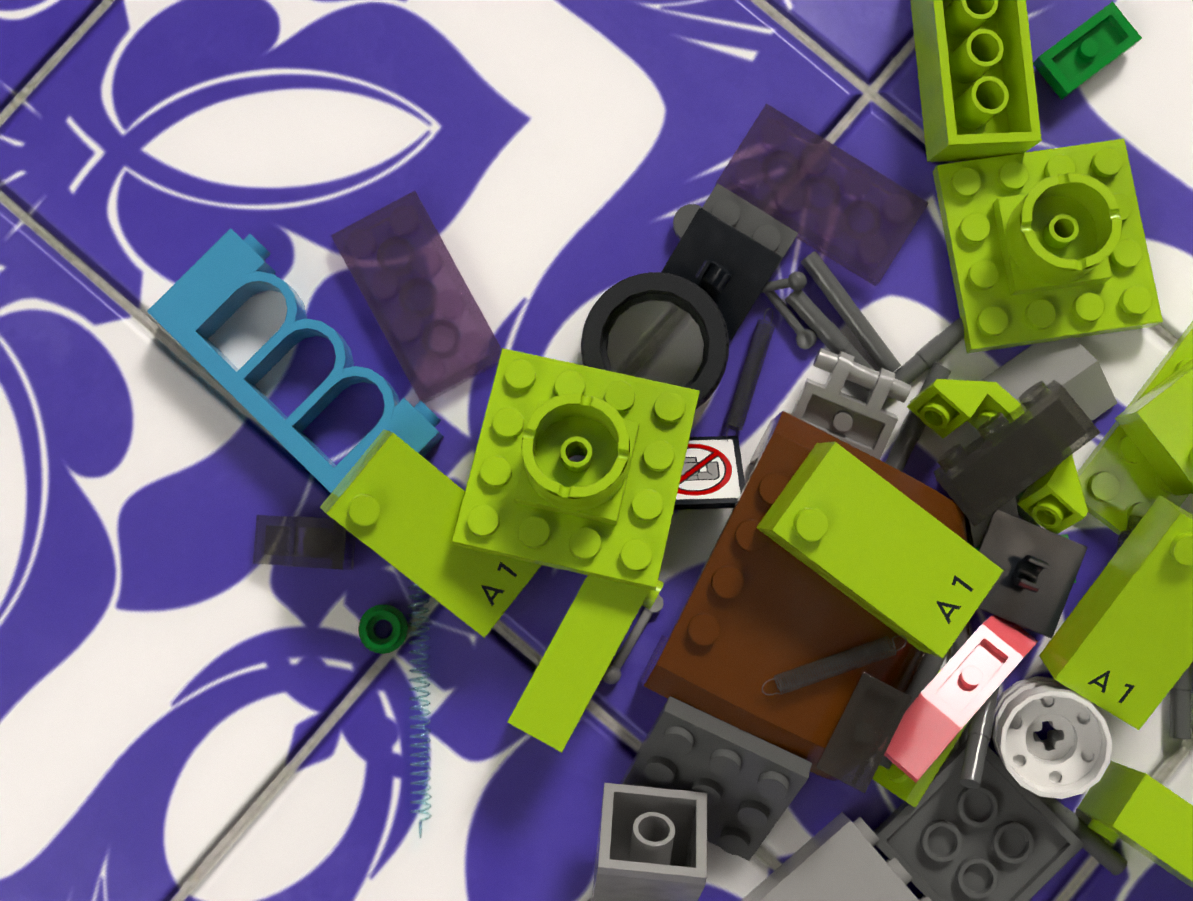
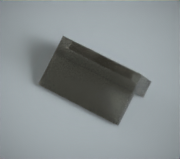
M862 672L816 764V768L865 793L912 697Z

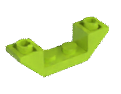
M936 379L907 405L908 409L942 439L967 421L992 444L998 442L1007 443L1009 459L1032 478L1031 483L1017 505L1046 530L1059 534L1084 519L1087 515L1088 509L1071 448L997 382Z

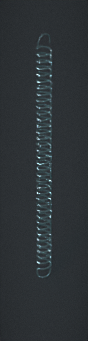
M416 584L408 587L411 590L424 591L420 588H413L418 587ZM425 591L422 593L412 594L408 596L410 599L424 601L409 604V608L425 610L410 613L408 616L413 618L426 619L422 621L411 622L408 624L412 627L426 628L424 630H418L408 633L411 636L425 637V639L410 641V645L426 647L422 649L409 651V653L414 655L427 656L424 658L413 659L408 661L412 664L426 665L425 667L410 669L409 672L427 675L423 677L409 679V681L428 684L409 689L410 691L427 693L426 695L409 698V700L412 701H421L427 703L424 705L412 706L409 708L410 710L428 712L425 714L409 717L410 719L428 721L427 723L409 726L412 729H422L428 731L425 733L410 735V738H420L429 740L426 742L409 745L410 747L428 749L424 752L410 754V756L423 757L429 760L409 764L410 766H420L429 768L424 771L410 773V775L425 776L429 778L422 781L410 782L411 785H423L429 787L424 790L410 792V794H420L429 796V798L410 801L411 804H424L429 806L424 809L410 811V813H422L429 815V817L419 820L420 838L422 837V821L428 820L432 817L430 813L425 812L426 810H429L432 807V805L427 802H424L432 798L430 794L424 793L431 789V786L429 784L424 783L431 780V777L427 774H422L429 772L431 770L430 766L424 765V763L429 762L431 758L429 756L422 755L429 753L431 749L427 746H421L428 744L431 741L430 738L423 737V735L429 734L431 730L425 727H420L431 723L429 719L420 718L423 716H427L431 713L429 710L421 708L430 705L431 702L428 700L419 699L427 697L431 694L428 691L419 690L430 686L429 682L420 680L428 678L430 674L427 672L418 671L427 669L430 667V665L424 662H416L430 658V655L418 653L419 651L428 650L430 646L426 644L417 643L427 641L430 639V637L427 635L415 634L426 632L430 629L427 626L415 625L419 623L428 622L430 620L428 617L416 616L417 614H423L430 611L428 608L416 606L426 604L430 601L429 599L414 597L428 594Z

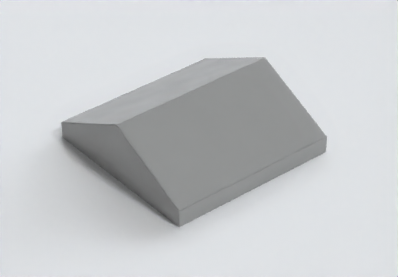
M1075 338L1032 344L982 379V381L997 382L1063 441L1117 404L1098 360Z

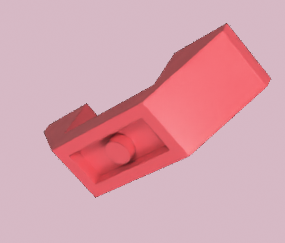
M992 615L974 632L918 695L876 749L917 783L1038 641L1019 625Z

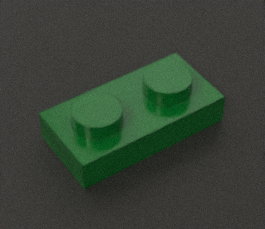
M1112 1L1041 54L1033 62V65L1059 98L1063 100L1134 47L1142 37Z

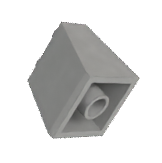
M604 783L592 901H698L707 879V793Z

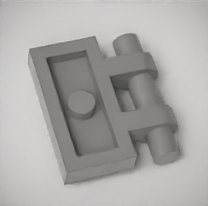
M820 348L813 366L829 372V378L825 385L807 378L791 415L880 460L898 421L897 415L882 409L887 396L904 403L912 386L895 379V373L880 368L879 371L854 362V356L840 351L837 355ZM846 380L870 389L866 402L841 392Z

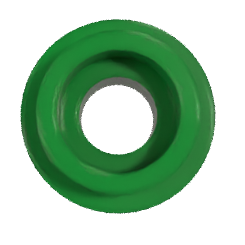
M381 604L371 607L360 619L358 627L359 637L364 646L372 652L379 654L393 652L406 640L408 634L406 617L398 608L391 605ZM381 619L388 620L392 625L393 630L388 638H382L376 633V624Z

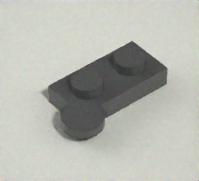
M718 183L703 207H701L782 257L785 256L799 234ZM688 204L676 212L673 219V230L680 240L701 206Z

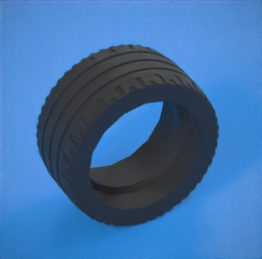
M661 272L637 274L621 280L610 287L593 305L585 321L581 338L583 366L613 372L607 355L609 333L618 317L633 305L646 301L671 302L686 310L698 324L704 343L702 363L693 379L683 387L700 390L696 409L704 404L717 389L725 372L729 356L727 326L720 309L713 299L695 283L677 275Z

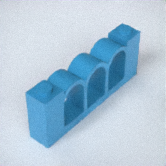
M230 228L147 310L330 493L342 481L383 429L396 434L422 457L444 437L435 428L441 420L421 400L415 406H412L405 398L399 402L397 393L385 378L369 368L354 366L351 349L337 331L322 321L307 319L303 301L290 285L274 275L276 271L265 262L271 253L251 234L243 240ZM271 290L282 293L287 305L284 323L238 369L209 338L249 298L258 292ZM314 336L329 339L334 346L336 355L333 370L310 396L287 417L255 385L303 339ZM362 382L374 384L383 394L385 404L383 416L377 425L336 465L302 431L343 390L352 384Z

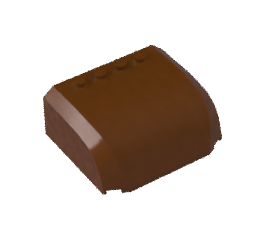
M782 411L770 421L749 462V464L755 467L669 637L661 636L640 679L644 687L667 699L671 696L812 763L810 772L826 779L837 781L875 753L876 747L880 743L925 652L918 650L908 641L906 642L904 638L756 527L816 443L825 442L838 443L967 542L966 518L964 511L956 503L933 488ZM883 637H886L892 650L888 638L890 639L893 650H895L892 642L893 638L896 650H898L895 656L893 655L883 660H878V662L876 661L866 666L846 671V673L844 672L834 677L814 682V684L794 689V691H789V693L781 694L775 679H773L775 675L792 670V668L802 667V665H807V663L819 661V659L822 660V658L824 659L834 654H839V652L856 648V646L871 643V641L873 642ZM798 669V672H799V674H800L801 680H802V682H803L801 673H800V671H799V669ZM788 672L790 681H791V683H792V685H793L792 679H791L790 674H789V672Z

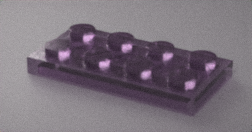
M767 103L716 182V185L717 183L796 231L799 233L796 238L874 286L881 281L929 204Z
M416 191L405 195L331 235L415 393L424 404L499 363L502 348Z

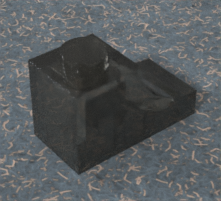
M257 515L253 564L353 570L356 537L331 518Z

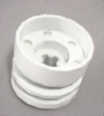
M1040 676L1017 681L999 696L994 712L995 717L991 738L1004 766L1020 786L1041 797L1064 799L1083 794L1101 780L1110 764L1112 738L1106 720L1089 700L1054 680V678ZM1048 721L1055 730L1048 731L1047 739L1041 740L1035 732L1042 730V722Z

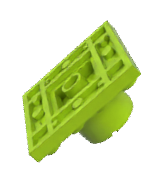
M1124 138L941 164L935 167L933 177L959 314L964 326V341L967 354L1155 327L1163 322Z
M502 348L455 528L453 544L459 547L656 591L700 390ZM575 455H581L585 457L580 462H573L569 460L570 457Z

